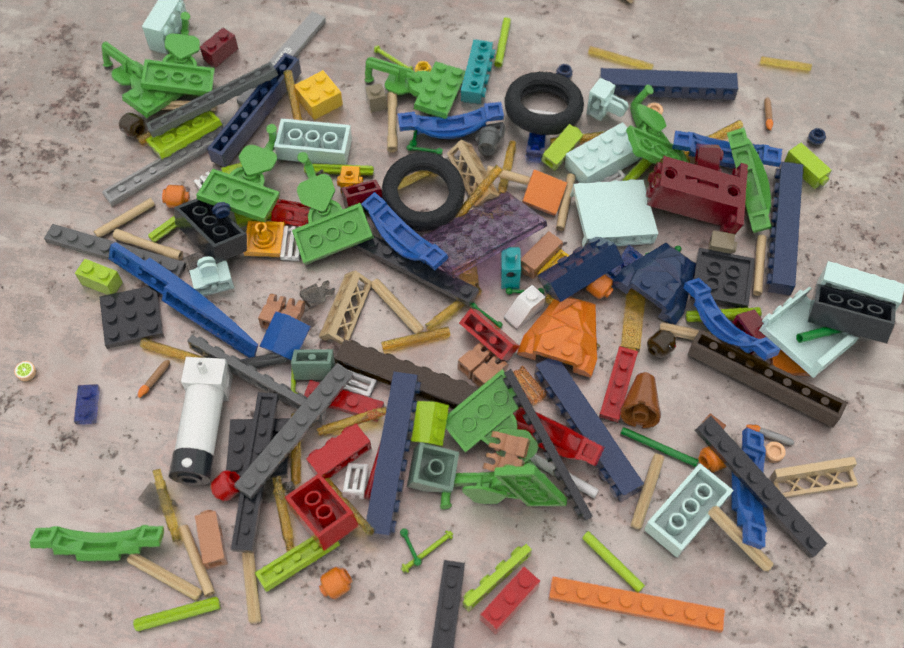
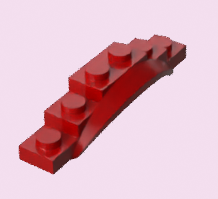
M521 407L513 414L517 420V430H526L534 438L532 433L535 430L532 425L528 426L522 416L525 412ZM536 412L559 456L573 460H584L594 466L597 465L605 448L604 446ZM542 443L538 444V447L544 449Z

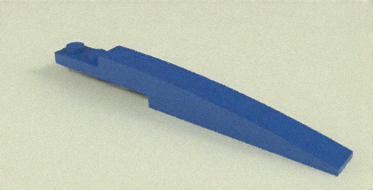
M117 242L110 245L108 259L163 294V302L248 358L256 356L258 344L224 312L189 284L151 258L144 261Z

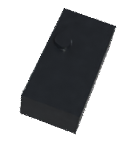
M194 199L174 207L175 225L207 257H213L216 264L247 251V234L229 216L217 218L212 212L214 205Z
M817 284L810 303L807 322L850 333L855 337H864L887 344L895 326L896 305Z

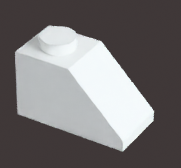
M531 285L516 298L504 315V319L518 330L544 308L545 296Z

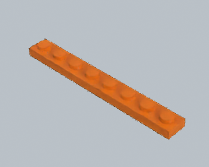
M552 576L549 600L722 633L725 609Z

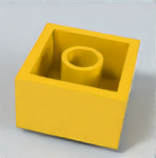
M324 70L294 85L297 100L313 120L343 105L341 91Z

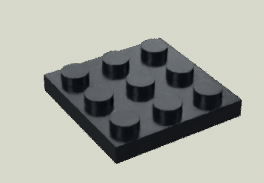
M699 248L693 279L700 278L712 289L710 293L715 303L737 308H748L755 258Z
M147 286L99 297L104 343L107 349L164 337L158 291L152 287Z
M275 418L272 439L290 418ZM230 419L226 470L234 471L240 477L244 474L253 419ZM289 455L270 478H288Z

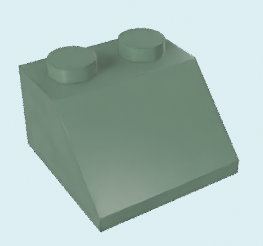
M420 442L413 451L407 487L425 492H453L459 452Z

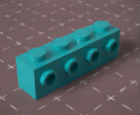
M473 39L461 88V102L481 104L482 98L486 97L487 88H485V85L489 84L490 75H488V72L492 71L493 62H491V59L495 58L496 49H493V42Z

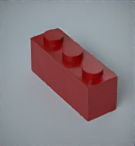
M470 308L459 322L461 326L501 360L509 361L520 347L519 344L477 309Z
M357 424L348 426L339 436L330 438L319 450H313L306 458L308 466L315 475L320 473L327 481L347 467L348 463L354 462L371 450V441Z
M524 566L480 614V621L497 635L539 588L540 580Z

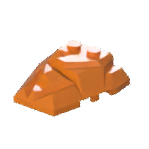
M568 297L562 302L554 299L523 336L517 355L536 360L537 355L572 365L573 373L591 378L597 362L596 304L573 297Z

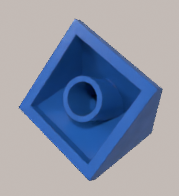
M275 311L259 347L292 361L294 350L301 349L311 326L290 315Z

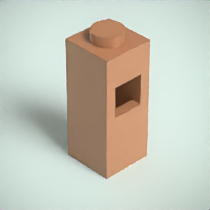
M548 231L521 258V272L525 276L534 279L546 263L562 249L563 241Z
M202 511L200 515L195 516L203 565L207 570L227 565L228 561L220 518L216 511Z

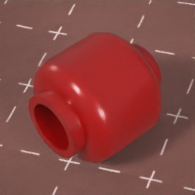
M222 471L211 482L213 496L221 501L231 500L240 492L234 486L240 476L234 471Z

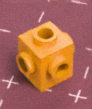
M342 166L341 175L337 176V187H340L341 194V188L363 183L360 166Z

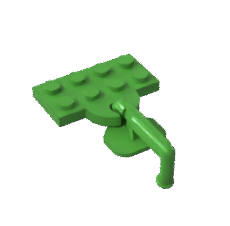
M182 12L180 15L182 19L181 34L171 33L165 38V48L171 53L166 55L163 61L144 60L141 88L200 96L212 91L214 68L197 66L196 60L191 56L199 51L200 40L195 36L189 35L190 14Z
M108 42L102 43L103 66L109 67L113 64L110 57L115 59L122 65L111 72L112 78L121 85H131L132 89L122 95V100L146 118L184 95V93L141 88L144 66L137 61H133Z
M368 57L365 64L364 80L367 83L374 81L373 69L388 73L389 76L384 85L387 91L398 95L411 93L417 97L414 104L415 110L447 119L463 84L466 70L435 61L431 71L414 72L400 65Z
M646 85L630 105L637 128L630 125L626 132L634 155L647 159L651 163L660 162L663 156L688 162L684 151L672 149L673 144L669 142L662 132L667 127L663 116L659 112L641 104L649 94L653 93V88L650 85Z
M269 124L266 128V131L269 133V141L265 148L256 145H248L243 148L239 155L242 167L234 169L230 174L212 169L196 194L197 200L214 206L219 202L228 203L231 206V212L265 223L280 197L279 191L265 187L264 175L262 174L272 170L277 162V155L273 152L277 137L276 125Z
M300 152L297 158L299 162L303 163L309 179L298 185L297 194L300 202L311 209L308 214L309 223L293 229L292 232L303 263L307 265L374 238L361 203L342 209L339 203L331 200L335 193L332 179L326 174L317 176L307 153Z
M502 369L448 414L446 429L466 453L481 440L487 445L489 443L500 444L501 440L491 437L492 431L528 438L530 445L526 459L520 457L518 459L523 460L525 464L535 465L530 459L537 453L538 444L528 431L517 430V420L513 414L521 407L518 408L512 398L515 396L513 390H508L502 380L505 378ZM496 451V453H498L499 456L505 457L506 452Z
M524 464L520 467L504 465V467H495V472L456 473L453 487L465 486L462 492L476 503L498 504L505 498L520 499L528 507L567 506V497L532 464ZM442 492L441 509L445 510L452 507L450 503L451 492Z

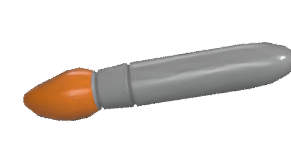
M746 425V428L762 433L769 439L786 445L795 444L791 438L761 428L759 425Z

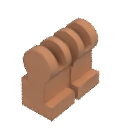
M271 293L258 317L260 327L268 329L275 311L290 315L300 321L304 314L305 301L299 300L295 305V299L289 298L286 304L285 296H280L277 301V295Z
M481 342L459 358L457 369L469 380L472 378V382L476 386L484 385L500 370L503 369L506 372L509 367L506 361L498 364L501 359L496 355L491 358L494 353L489 349L486 350L487 347Z
M492 431L491 437L499 439L501 442L500 444L489 443L488 447L493 448L497 452L504 451L506 455L502 457L498 453H486V457L495 460V464L484 463L483 469L495 472V467H504V465L523 466L525 462L518 458L526 459L530 440Z

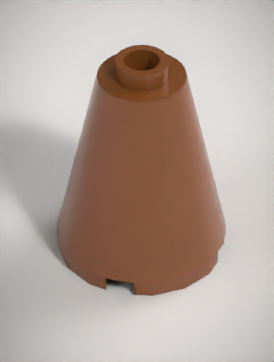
M648 372L637 374L621 407V419L632 427H636L637 424L643 425L642 428H651L659 424L661 410L655 377Z

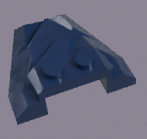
M666 242L622 268L612 282L613 285L626 294L633 288L662 309L658 315L660 319L666 323L676 325L685 312L689 293L683 287L685 282L693 280L696 263Z

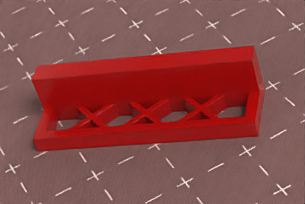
M278 199L272 209L271 221L303 226L309 223L308 214L311 208L303 205L301 202Z

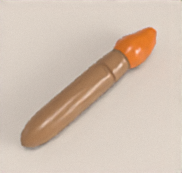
M766 97L764 100L765 125L771 131L773 127L772 106L770 98Z
M169 360L162 362L146 381L145 385L140 387L138 391L139 398L147 394L150 388L167 370L170 364Z

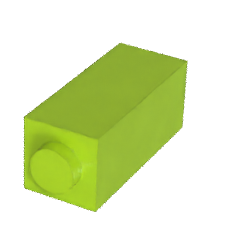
M569 124L544 152L541 161L553 171H556L564 162L566 153L574 150L581 142L583 134L580 129Z
M802 142L788 151L784 162L802 164V178L813 189L820 185L824 186L829 181V175L832 170Z

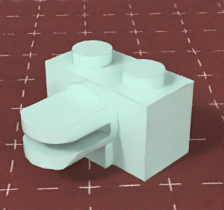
M600 78L590 90L586 114L602 121L608 111L622 117L628 110L629 104L627 101L614 95V84Z
M203 257L198 260L197 268L189 270L194 289L204 297L234 288L226 260L216 264L213 257Z

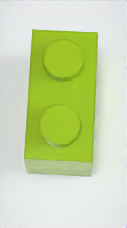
M84 259L75 272L81 285L106 295L117 293L123 283L116 270L88 259Z
M417 401L411 441L443 446L449 405Z

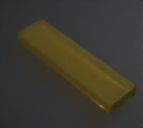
M633 288L629 290L625 298L621 347L640 352L645 297Z

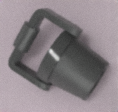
M503 122L487 124L477 130L476 142H478V151L481 154L490 156L495 153L501 138L505 134L506 127Z

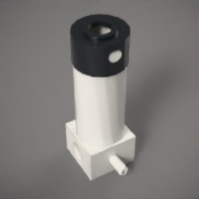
M186 357L181 383L186 392L175 450L173 451L169 470V478L177 483L192 486H202L210 483L223 401H229L233 378L226 359Z

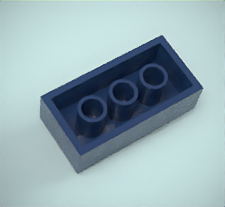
M594 237L587 245L576 248L571 255L560 258L557 264L537 276L547 295L562 302L624 263L614 242L602 237Z

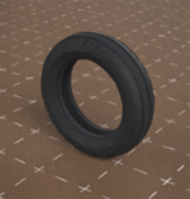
M546 71L531 72L518 77L507 89L504 101L510 120L519 128L538 135L560 134L569 124L575 126L581 118L584 109L583 95L578 86L565 76ZM533 92H549L564 99L568 107L556 114H538L524 107L521 99Z
M416 152L403 156L388 169L383 179L382 199L414 230H434L446 225L459 213L464 202L465 187L460 172L449 160L434 153ZM417 171H429L437 174L445 181L448 187L449 195L442 206L433 211L419 212L410 209L401 201L398 195V187L407 175Z

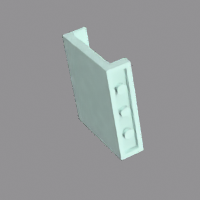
M632 179L629 181L615 180L612 182L573 184L570 197H575L584 234L583 247L594 237H602L612 241L616 246L654 244L658 236V230L651 206L647 205L648 198L646 197V188L643 180Z
M808 287L804 291L799 290L793 298L790 297L783 304V307L779 305L772 315L770 313L766 315L762 320L764 324L759 331L814 378L849 349L859 337L842 332L799 343L796 339L798 333L824 327L807 322L811 299L807 297V294L812 289Z

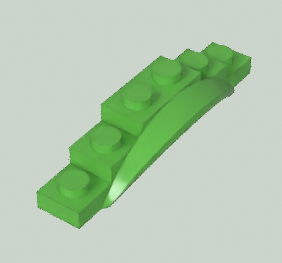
M745 127L727 132L736 169L740 163L748 164L745 204L752 231L756 233L771 229L768 216L771 208V192L762 161L752 142L747 138Z
M142 525L127 531L107 533L76 531L53 526L50 528H36L29 543L31 548H52L54 555L75 554L77 561L120 560L122 554H139L142 547H160L165 532L164 526Z

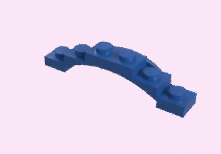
M501 102L485 103L484 107L475 111L449 116L447 119L416 115L415 112L397 113L400 132L417 130V134L423 133L440 139L463 137L486 126V123L489 121L504 120Z
M675 130L672 149L688 151L689 156L695 157L696 144L719 145L721 150H723V160L720 161L719 166L736 169L729 141L706 137L694 132ZM753 144L763 165L780 167L782 149L765 144Z
M375 192L361 203L362 207L369 213L383 239L401 256L410 260H420L423 263H427L433 270H436L448 259V255L436 244L429 243L412 230Z
M700 278L685 282L683 288L695 298L694 306L697 308L704 325L713 335L733 346H739L747 354L754 351L764 361L779 354L781 349L767 337L762 339L752 337L732 324L715 303L710 293L712 289Z
M746 428L742 430V450L764 473L766 454L764 434ZM732 472V510L737 512V526L742 528L743 543L757 549L765 548L767 527L763 506Z

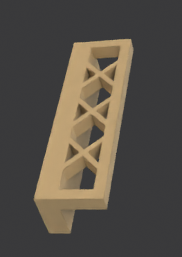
M460 140L447 155L451 163L460 172L464 187L475 207L479 208L488 199L497 201L501 196L489 175L486 174V169L472 144ZM460 150V158L456 160L454 154ZM463 163L468 165L466 173L462 171ZM471 176L475 178L474 186L469 184ZM481 190L484 195L478 200L476 197L477 191Z
M356 270L345 274L319 338L324 341L333 339L341 345L344 339L349 341L372 281ZM359 280L365 284L363 291H359L357 285ZM353 295H356L358 302L355 307H353L351 302ZM346 311H349L351 316L349 323H346L344 317ZM339 327H343L345 334L343 339L336 335Z
M855 457L780 468L773 471L770 479L780 492L778 483L785 482L792 487L790 492L782 493L786 498L851 488L858 485L853 472L857 462ZM847 472L850 482L844 483L837 479L839 473ZM820 476H825L832 481L828 486H824L817 482ZM805 479L812 485L809 489H804L797 485L799 480Z

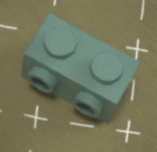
M333 349L294 350L291 361L295 380H323L336 365Z

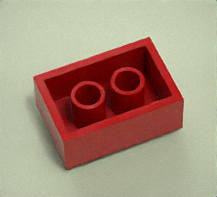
M320 473L285 496L291 512L323 551L358 527L352 510Z

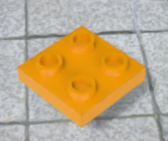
M248 221L246 230L247 251L243 252L244 256L280 257L285 223Z

